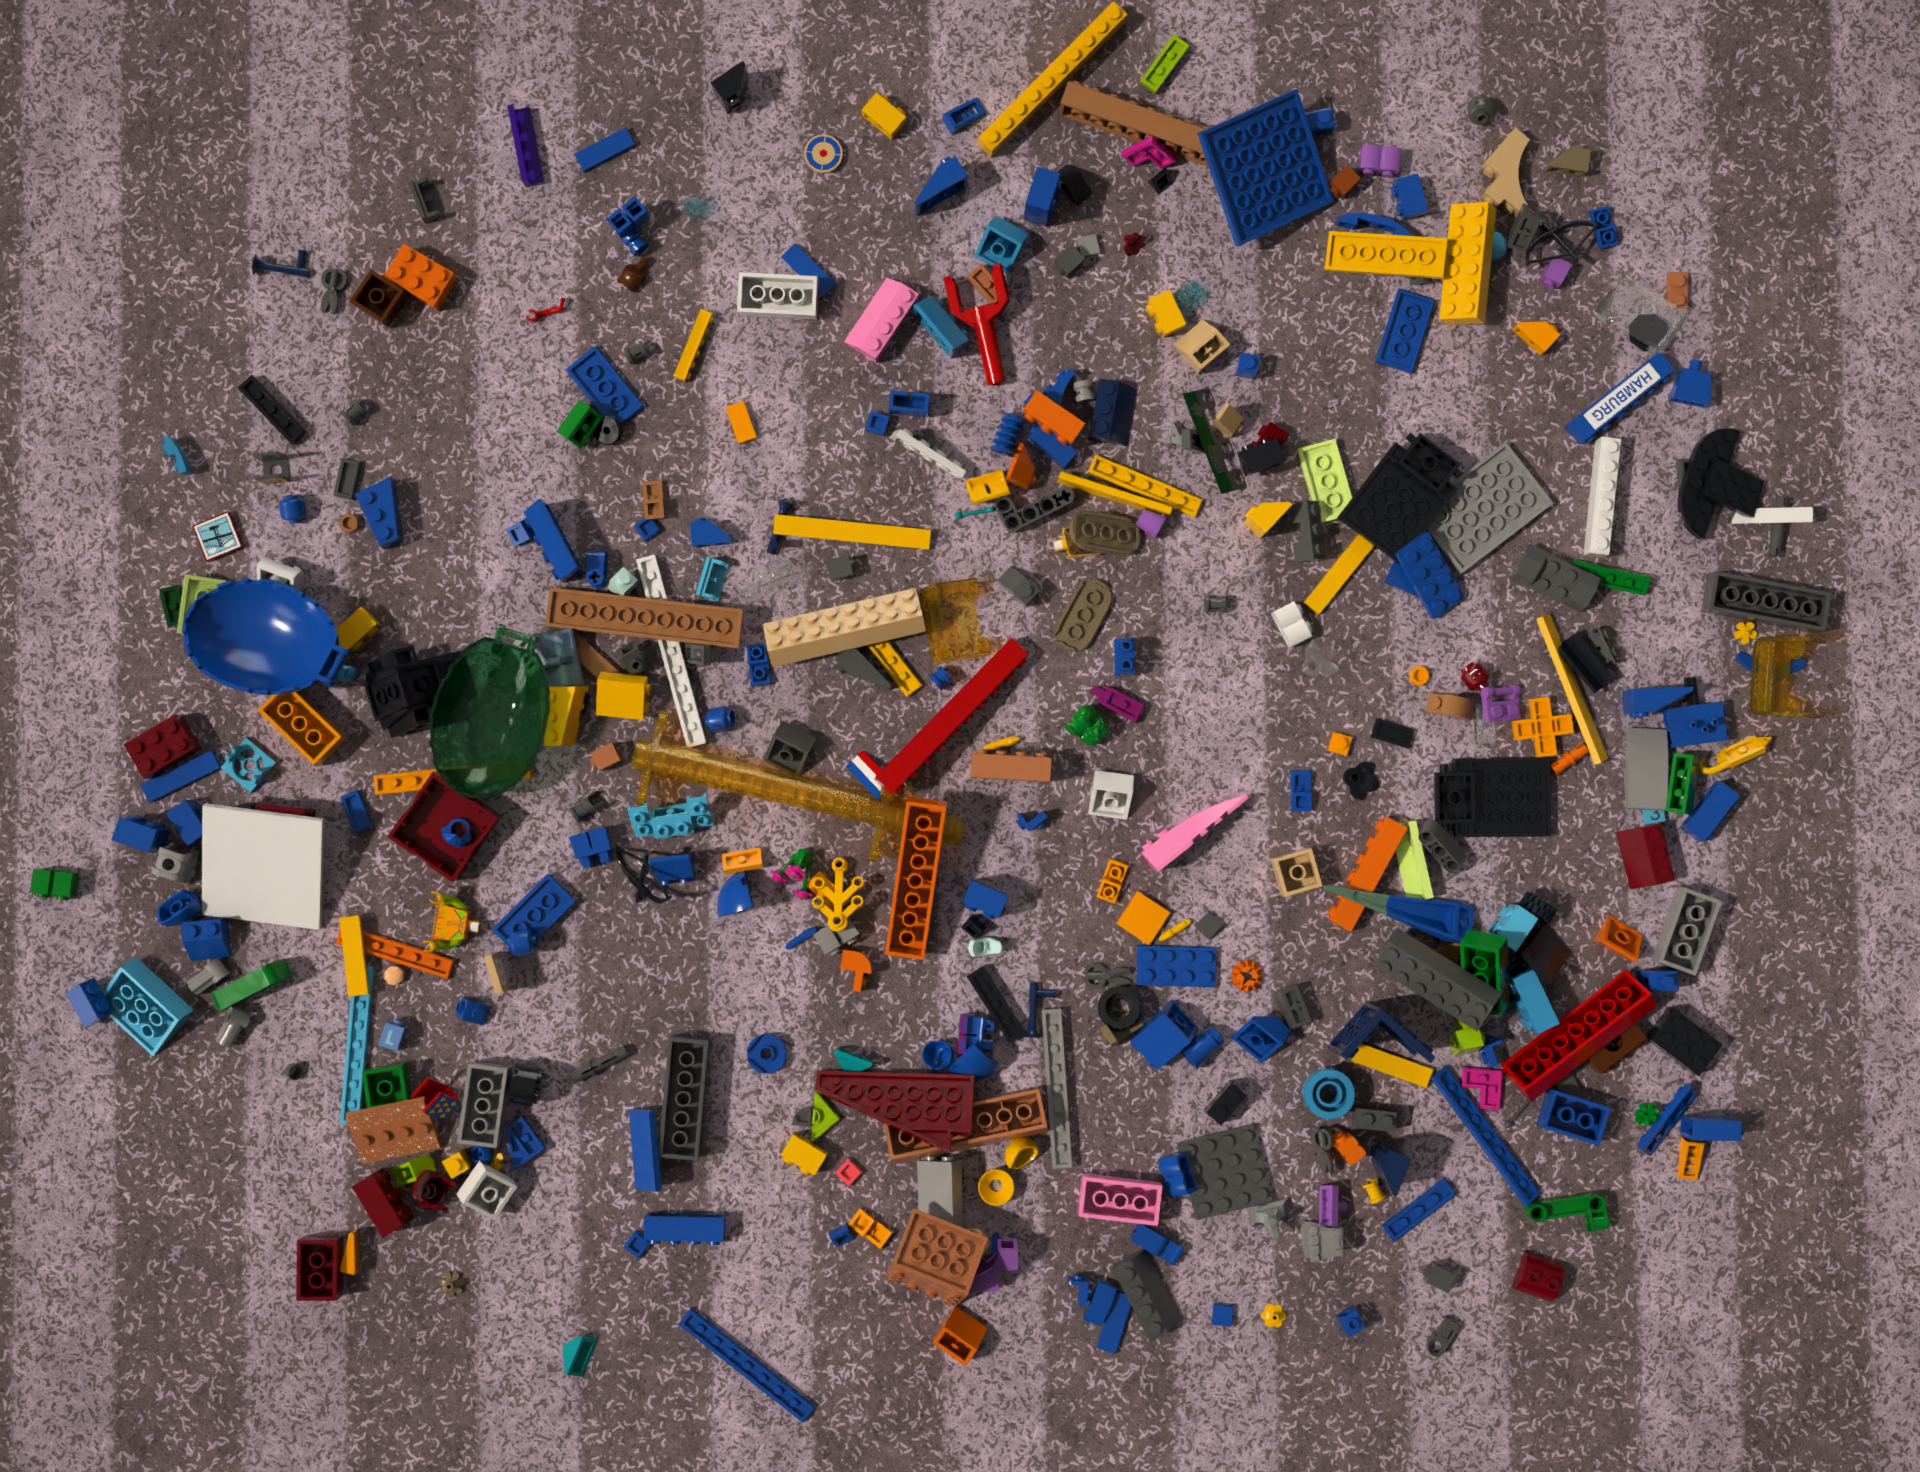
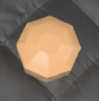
M391 966L385 971L384 979L390 985H398L404 980L405 972L400 966Z

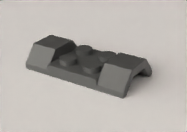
M1530 543L1517 570L1510 577L1528 588L1579 612H1582L1588 606L1601 579Z

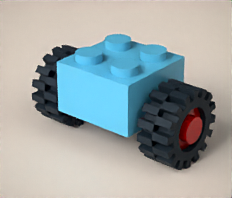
M1528 891L1518 905L1509 904L1508 906H1503L1499 912L1500 918L1498 921H1494L1488 928L1489 934L1507 937L1508 970L1512 975H1515L1523 963L1512 952L1518 950L1537 920L1549 924L1557 913V910L1552 905Z

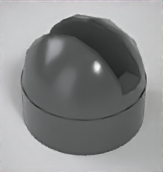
M295 1063L289 1064L285 1069V1075L291 1080H298L303 1074V1068Z

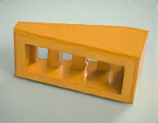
M1681 1136L1678 1178L1698 1180L1705 1146L1704 1141L1691 1140ZM1688 1152L1695 1153V1156L1688 1155ZM1686 1160L1694 1161V1164H1688ZM1685 1168L1694 1169V1172H1686L1684 1170Z
M354 1229L348 1235L340 1272L356 1275L360 1272L358 1230Z

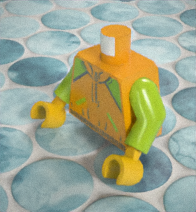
M437 891L431 892L437 894V898L435 900L429 899V901L437 905L432 941L425 940L422 942L430 944V948L423 950L424 952L452 949L468 938V932L479 933L481 922L470 920L471 911L467 910V906L454 896L441 895Z

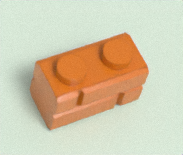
M1340 1130L1333 1135V1147L1350 1165H1354L1365 1156V1150L1347 1131L1342 1132Z

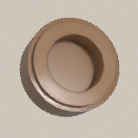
M345 514L340 518L339 526L342 531L352 534L359 529L360 521L353 514Z

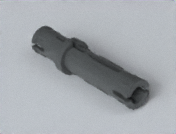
M1776 497L1775 508H1788L1789 498ZM1773 523L1768 556L1781 557L1785 523Z
M622 1045L620 1048L592 1062L588 1061L586 1065L571 1071V1077L577 1083L590 1075L595 1076L596 1072L629 1057V1053L625 1045Z

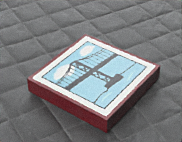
M229 511L192 525L206 562H211L245 548Z

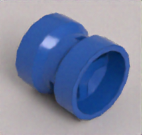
M632 229L622 238V242L625 246L630 247V252L634 256L640 255L649 246V243L640 237L641 234L637 229Z

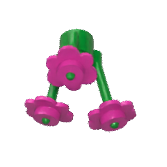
M800 848L796 854L793 853L790 861L779 874L773 870L770 871L773 875L774 883L779 885L782 883L788 885V882L783 878L784 874H787L792 880L803 881L801 891H792L793 894L797 895L796 898L800 900H808V897H813L812 893L806 892L809 872L813 864L811 861L812 853Z

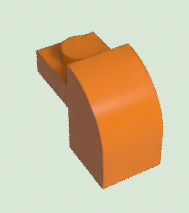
M843 949L840 969L856 971L853 991L861 992L862 988H866L867 976H864V973L872 974V964L864 953L857 950Z

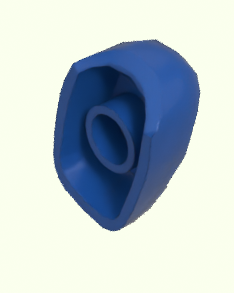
M181 890L159 906L157 910L158 922L165 927L176 926L185 922L200 912L201 901L193 893Z

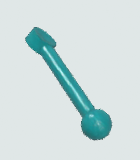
M990 507L964 513L956 512L954 516L956 519H961L964 516L995 512V508Z

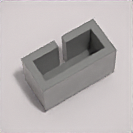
M850 917L847 918V927L841 932H834L829 926H826L813 934L825 955L830 952L832 956L841 950L840 946L847 942L850 945L858 940L857 935L860 932ZM841 919L834 921V924H839Z

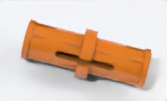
M1581 742L1573 750L1565 752L1559 760L1550 765V768L1558 776L1568 767H1573L1576 764L1575 762L1589 753V750Z

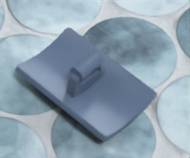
M572 628L540 634L539 638L543 656L548 664L546 671L550 687L584 686Z

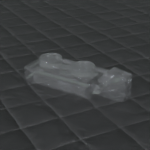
M1475 704L1474 743L1475 748H1477L1478 759L1491 758V749L1493 744H1495V722L1484 723L1482 704Z

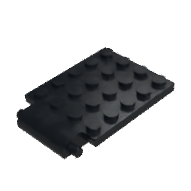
M1412 433L1408 434L1405 439L1411 444L1407 449L1394 442L1337 517L1398 565L1400 563L1394 553L1427 531L1458 490L1448 480L1452 475L1458 479L1463 475V472L1458 469L1461 463L1422 433H1419L1417 436H1414Z
M1550 758L1452 759V772H1448L1447 764L1440 765V772H1434L1435 821L1440 823L1446 831H1449V824H1453L1454 837H1551Z

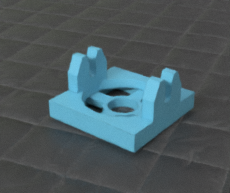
M245 738L239 746L236 745L231 748V754H226V762L221 766V769L250 793H253L278 762L249 738ZM247 750L256 752L252 758H245L241 754ZM260 757H262L264 763L261 769L257 768V761ZM236 758L242 763V770L238 774L234 767ZM249 759L255 762V768L251 771L246 770L244 767L245 761ZM253 772L257 775L253 776L251 780L243 779L247 773Z

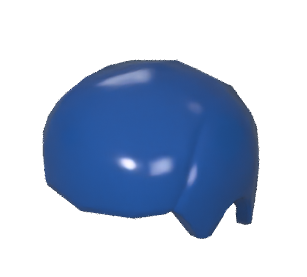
M942 1040L928 1042L923 1048V1062L934 1070L947 1069L954 1060L952 1046Z

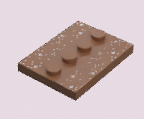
M425 1096L346 1113L345 1119L363 1164L441 1148V1140L433 1118L423 1112V1109L428 1105Z

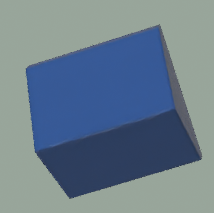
M847 1223L829 1231L830 1239L836 1247L854 1240Z

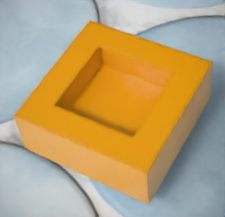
M1332 732L1327 751L1347 756L1352 737Z

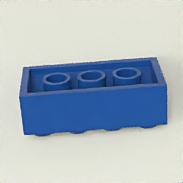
M541 498L536 500L524 511L526 516L524 521L529 529H533L535 533L533 538L538 546L541 545L545 551L542 553L545 561L552 564L554 568L551 570L556 580L560 579L564 583L584 571L549 505Z

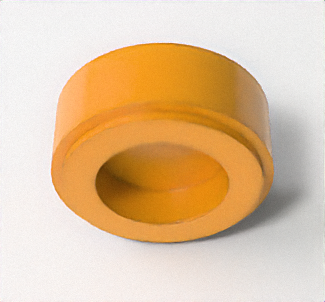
M1416 666L1409 672V680L1416 686L1424 685L1429 680V672L1423 666Z

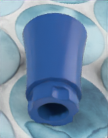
M1211 1027L1192 1040L1180 1052L1198 1070L1203 1062L1224 1043V1040L1216 1029Z

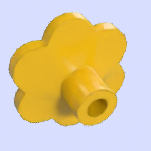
M1267 1304L1265 1311L1261 1313V1318L1265 1320L1267 1327L1274 1326L1278 1328L1282 1325V1321L1286 1319V1314L1282 1311L1281 1305Z

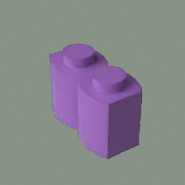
M1362 145L1358 172H1363L1365 176H1374V173L1382 174L1384 178H1393L1399 172L1401 148Z

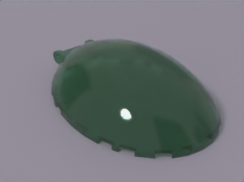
M499 624L494 638L483 637L469 644L460 652L459 657L448 667L449 671L444 680H441L430 713L428 728L430 729L429 747L432 749L434 758L432 761L437 773L441 774L447 786L462 796L485 799L501 795L514 787L528 773L536 760L544 741L550 712L549 681L545 667L538 653L535 652L538 642L537 635L532 634L530 636ZM507 636L528 643L527 648L503 641V638Z

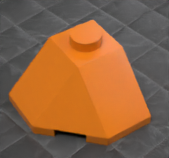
M1020 443L1007 473L1006 482L1028 490L1029 486L1033 487L1037 476L1034 475L1035 468L1025 445Z

